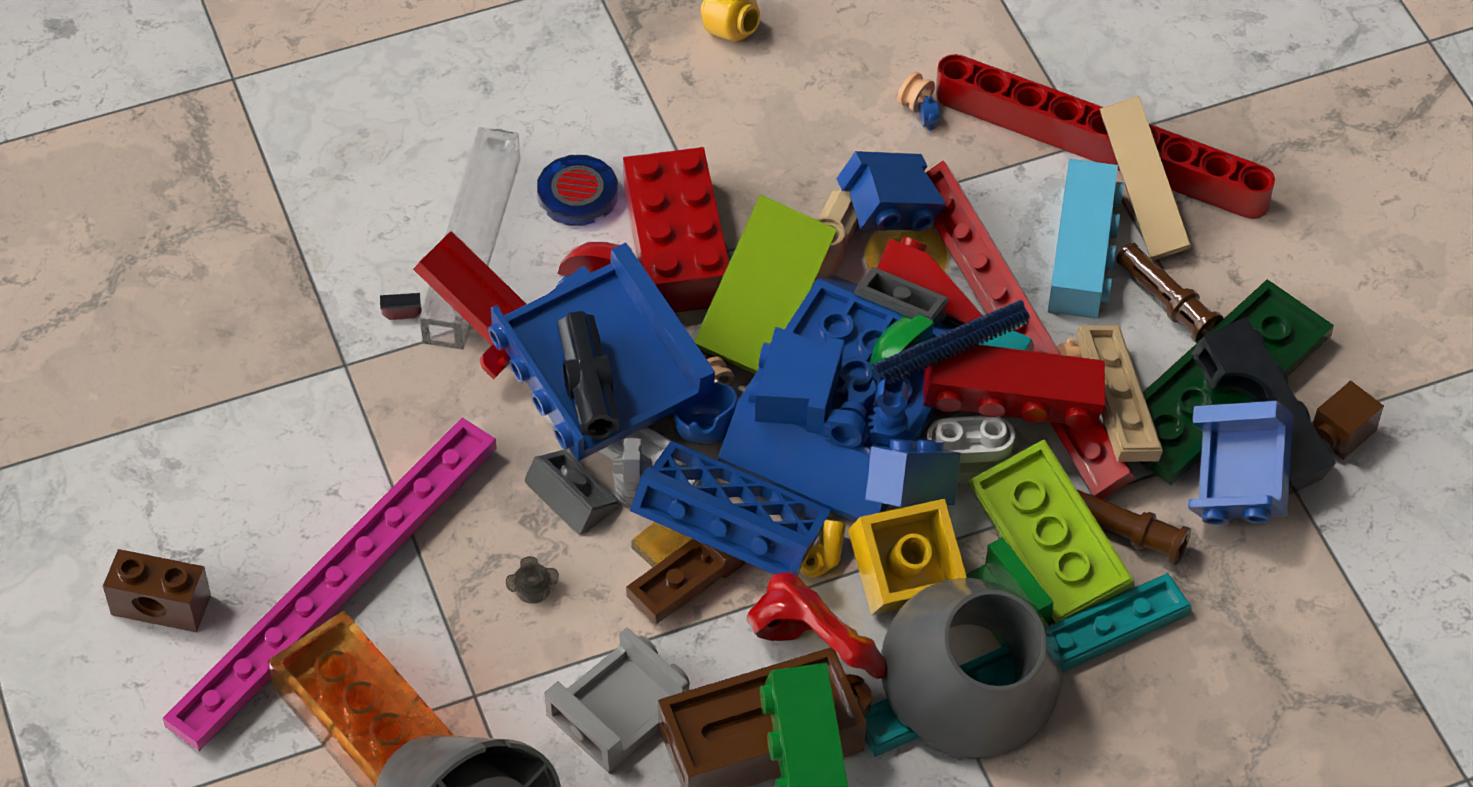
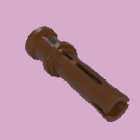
M1136 243L1125 245L1116 257L1117 264L1127 270L1166 307L1168 318L1172 322H1180L1191 333V338L1195 343L1200 341L1203 336L1224 319L1219 312L1210 311L1200 301V296L1195 290L1183 289L1148 257Z
M1076 489L1101 528L1131 539V545H1134L1135 549L1142 551L1144 548L1168 557L1169 563L1174 565L1179 563L1187 548L1191 536V528L1187 526L1177 528L1158 520L1155 513L1143 512L1139 515Z

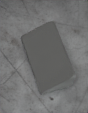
M872 267L854 291V294L907 315L910 318H914L918 314L923 315L934 322V325L942 324L945 320L949 298L875 267Z
M566 450L535 456L525 476V483L577 534L588 531L617 510L621 504Z

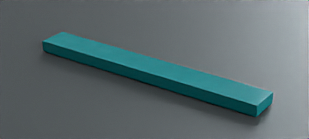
M1163 574L1050 625L1049 627L1059 648L1062 672L1190 615L1192 606L1170 574ZM1007 645L959 666L969 677L986 685L1006 686L1014 684L1015 664ZM887 698L871 705L870 712L865 717L867 722L865 742L874 757L920 737L909 726L906 728L900 722Z

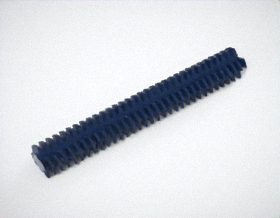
M1017 300L1012 304H1008L916 346H912L907 350H903L899 354H894V356H889L885 360L872 364L873 378L876 379L877 385L885 379V387H887V383L892 385L891 380L896 383V378L898 381H901V377L903 379L906 378L905 374L910 377V372L912 375L915 374V371L919 373V368L923 371L924 367L927 369L929 365L932 367L933 362L936 365L938 361L943 362L942 358L947 360V356L952 358V355L956 356V352L958 354H961V351L966 352L965 348L967 350H970V347L975 348V345L979 346V342L984 344V341L988 342V338L990 340H993V337L997 338V334L999 336H1002V333L1007 334L1006 330L1008 332H1011V329L1016 330L1015 326L1017 328H1020V325L1025 326L1024 322L1029 324L1028 319H1030V315L1027 309H1025L1024 301Z

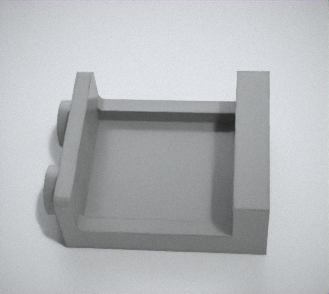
M627 627L619 633V646L566 689L557 681L544 692L546 716L608 773L613 771L659 732L658 700L688 691L690 685L687 675L676 664L669 665L658 655L655 646L648 638L642 635L638 637Z

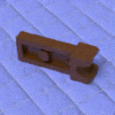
M691 539L626 586V596L657 625L719 578H727L746 562L695 539Z

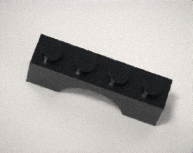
M1244 317L1203 336L1191 354L1213 390L1226 389L1237 391L1248 396L1254 402L1278 401L1293 414L1288 495L1322 480L1336 464L1333 459L1331 446L1317 433L1311 423L1307 407L1303 402L1297 400L1290 389L1285 371L1281 366L1274 363L1266 350V343L1260 331L1253 328L1247 317Z

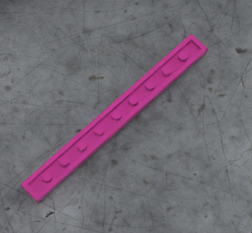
M462 417L163 717L165 727L200 751L497 449L496 438Z

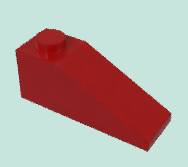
M904 236L902 243L889 238L877 269L949 298L945 317L949 320L963 325L984 316L937 261L925 252L927 245Z

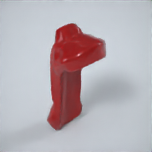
M781 572L770 577L769 584L766 587L767 593L750 609L746 619L758 638L770 641L794 640L804 631L814 630L820 638L839 654L847 665L863 669L876 679L884 678L887 668L886 660L877 649L874 640L858 635L856 630L843 623L828 608L817 592L807 587L795 573Z

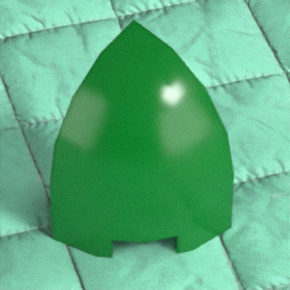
M920 314L912 319L904 315L897 320L875 342L870 359L871 370L873 369L872 364L933 337L934 322Z

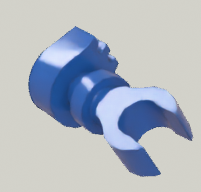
M856 375L848 379L845 391L846 402L842 404L841 409L831 410L830 415L825 420L823 435H826V442L845 448H853L861 443L866 429V422L864 421L867 414L866 409L875 402L876 383L874 380H872L868 391L857 392L854 390Z
M884 379L878 385L876 402L879 407L873 408V415L869 416L867 434H870L869 442L890 446V439H905L907 436L908 417L905 414L904 408L908 403L909 386L903 381L902 390L898 393H891L885 389Z

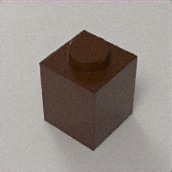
M1350 380L1317 408L1313 426L1319 436L1329 443L1332 452L1344 460L1377 431L1384 405Z

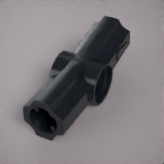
M584 311L571 312L563 319L558 320L557 325L564 356L563 374L569 400H574L582 435L590 436L593 440L605 439L612 432L619 429V417L612 394L613 379L607 354L603 355L601 340L594 315L587 314Z

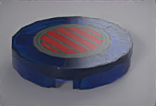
M568 155L555 159L542 170L537 179V200L540 207L542 205L543 209L547 211V215L554 221L569 226H585L595 223V218L603 214L606 217L612 212L618 201V179L613 169L601 159L589 155Z

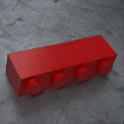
M979 344V346L975 345V348L970 347V350L965 348L966 352L961 351V354L956 352V356L952 355V358L947 356V360L942 358L943 362L938 361L937 365L933 362V366L929 365L928 369L924 367L923 406L936 407L945 412L959 410L980 413L986 417L1007 416L1023 418L1032 423L1047 421L1067 424L1073 428L1095 427L1105 407V360Z

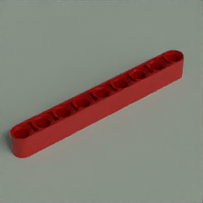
M951 54L939 61L935 95L936 99L944 106L1094 162L1118 165L1100 113V108H1103L1102 106L963 55ZM1149 124L1172 191L1245 218H1260L1268 212L1275 184V176L1269 168Z

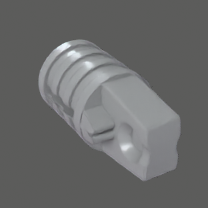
M624 438L623 454L613 458L614 497L621 503V506L628 509L631 508L642 474L647 467L652 468V459L642 454V441L639 438Z

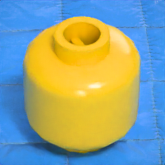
M704 0L701 5L702 23L706 31L732 42L742 41L753 34L760 23L761 15L756 0Z

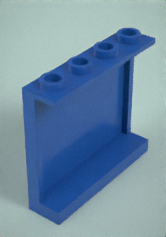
M626 242L611 249L610 264L506 315L502 314L497 305L491 308L492 326L488 327L492 342L498 350L505 349L511 358L510 366L516 379L520 383L526 381L533 392L531 397L537 411L541 416H549L554 424L553 431L558 443L564 450L569 448L577 461L713 393L715 371ZM584 311L587 314L594 315L601 340L603 355L607 354L613 379L612 394L619 417V429L612 432L605 439L593 440L590 436L582 435L574 400H569L563 374L564 356L557 325L558 320L563 319L571 312Z

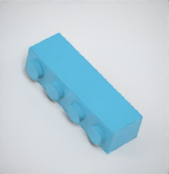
M1069 159L1048 312L1098 319L1100 302L1109 303L1112 278L1104 277L1105 270L1113 271L1116 246L1108 245L1109 238L1117 239L1120 214L1112 213L1113 206L1121 207L1124 187L1123 182H1116L1118 165Z

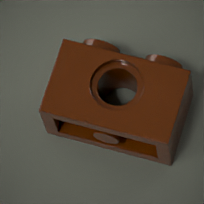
M121 549L117 550L103 584L111 615L196 633L211 598L204 566Z

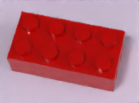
M704 147L623 157L624 192L637 259L674 313L708 309L729 261Z

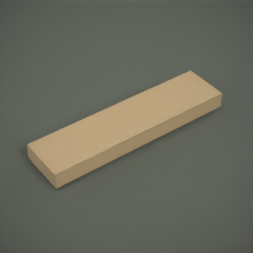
M1139 96L1100 108V113L1149 257L1154 261L1190 249V243Z
M1080 325L1076 333V339L1082 357L1105 360V407L1101 415L1117 462L1159 461L1163 450L1120 326Z

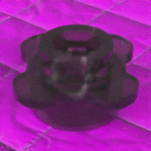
M527 556L521 559L520 568L515 574L507 576L505 581L506 587L509 591L516 592L517 596L526 603H540L550 594L551 585L558 583L559 573L555 568H546L539 564L537 558ZM531 577L537 579L536 581H528Z

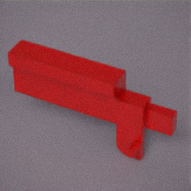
M450 231L418 262L413 270L491 345L481 355L480 365L494 380L507 367L511 358L505 349L498 350L491 340L488 327L492 326L491 308L497 305L502 314L506 315L527 303L461 239Z

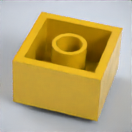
M945 499L862 516L848 529L871 615L901 609L916 593L935 583L950 579L967 578Z

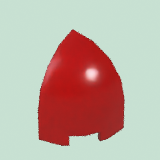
M587 242L577 246L561 261L558 274L564 276L572 275L583 265L592 273L611 263V249L619 246V244Z

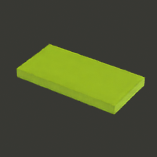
M760 194L694 340L698 348L714 357H721L724 361L756 374L759 369V358L763 343H771L775 327L786 328L811 290L837 229Z
M1045 439L968 480L970 490L999 537L1005 539L1054 602L1051 616L1053 624L1117 596L1135 586L1133 577Z

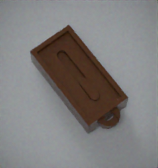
M830 647L659 699L658 728L681 787H749L781 777L779 761L771 760L768 749L767 735L768 732H773L771 714L763 713L760 701V686L766 685L765 681L771 670L827 663L843 757L864 751L867 724L865 717L871 709V689L860 676L845 674L836 651Z

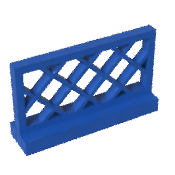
M673 441L669 442L652 468L647 467L642 474L630 511L772 574L793 572L796 575H799L806 556L822 531L824 521L828 520L831 512L828 508ZM673 459L680 461L684 464H687L690 467H678ZM715 479H721L730 484L719 485ZM688 480H700L703 485L692 486ZM755 496H760L770 502H759ZM740 497L744 503H732L729 498ZM796 514H801L811 519L800 520ZM769 515H781L784 521H773Z

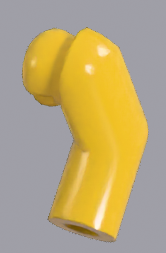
M832 520L824 521L821 542L811 548L800 569L805 576L810 578L819 577L839 564L846 523Z

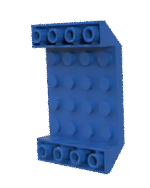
M835 275L816 280L784 330L822 343L826 342L827 337L844 340L843 367L831 410L841 409L842 404L846 402V382L852 376L856 375L854 390L857 392L868 391L872 380L875 381V402L866 409L867 414L864 419L866 429L861 443L853 448H845L826 442V435L806 432V425L755 421V403L748 402L750 382L738 400L718 455V461L856 522L859 517L885 512L889 506L888 504L865 500L871 446H889L869 442L870 434H867L869 416L873 415V408L879 407L876 402L878 385L872 375L870 359L877 339L888 327L904 315L855 295L854 291L858 285ZM947 321L934 325L932 338L958 326ZM762 368L758 369L755 377L761 378ZM920 368L919 373L915 371V374L912 375L910 372V377L905 374V379L901 377V381H898L896 378V383L891 380L892 385L887 383V387H885L891 393H898L902 390L903 381L909 386L908 403L904 408L905 414L908 417V430L904 440L916 442L937 410L936 407L923 406L924 370L922 371Z

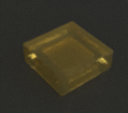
M654 522L631 540V548L651 567H654L689 542L691 538Z

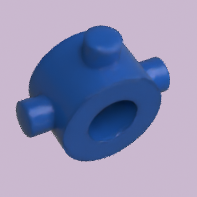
M926 96L924 98L925 102L919 103V116L922 126H926L931 131L934 129V125H939L940 113L937 101H933L932 96Z

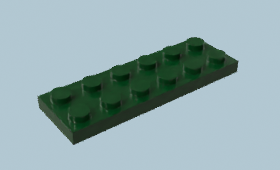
M1267 279L1207 334L1247 317L1252 327L1259 330L1266 343V350L1274 363L1281 366L1288 377L1332 336L1334 325ZM1199 341L1143 391L1163 451L1159 461L1138 462L1169 485L1175 483L1201 458L1203 430L1193 424L1194 406L1254 402L1248 396L1237 391L1212 389L1191 354Z

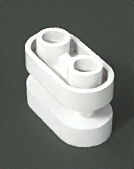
M999 416L943 418L935 421L927 432V439L944 442V450L961 453L957 483H968L969 479L1012 457L1015 431L1006 419Z

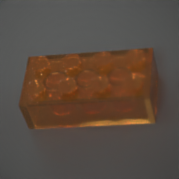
M345 611L340 612L268 660L275 691L357 787H376L378 777L386 762L407 742L425 735L454 736Z

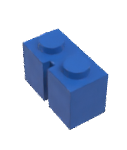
M890 439V446H871L865 500L898 507H908L945 499L947 506L955 505L961 453L944 450L943 441L932 439H918L917 442L904 439Z

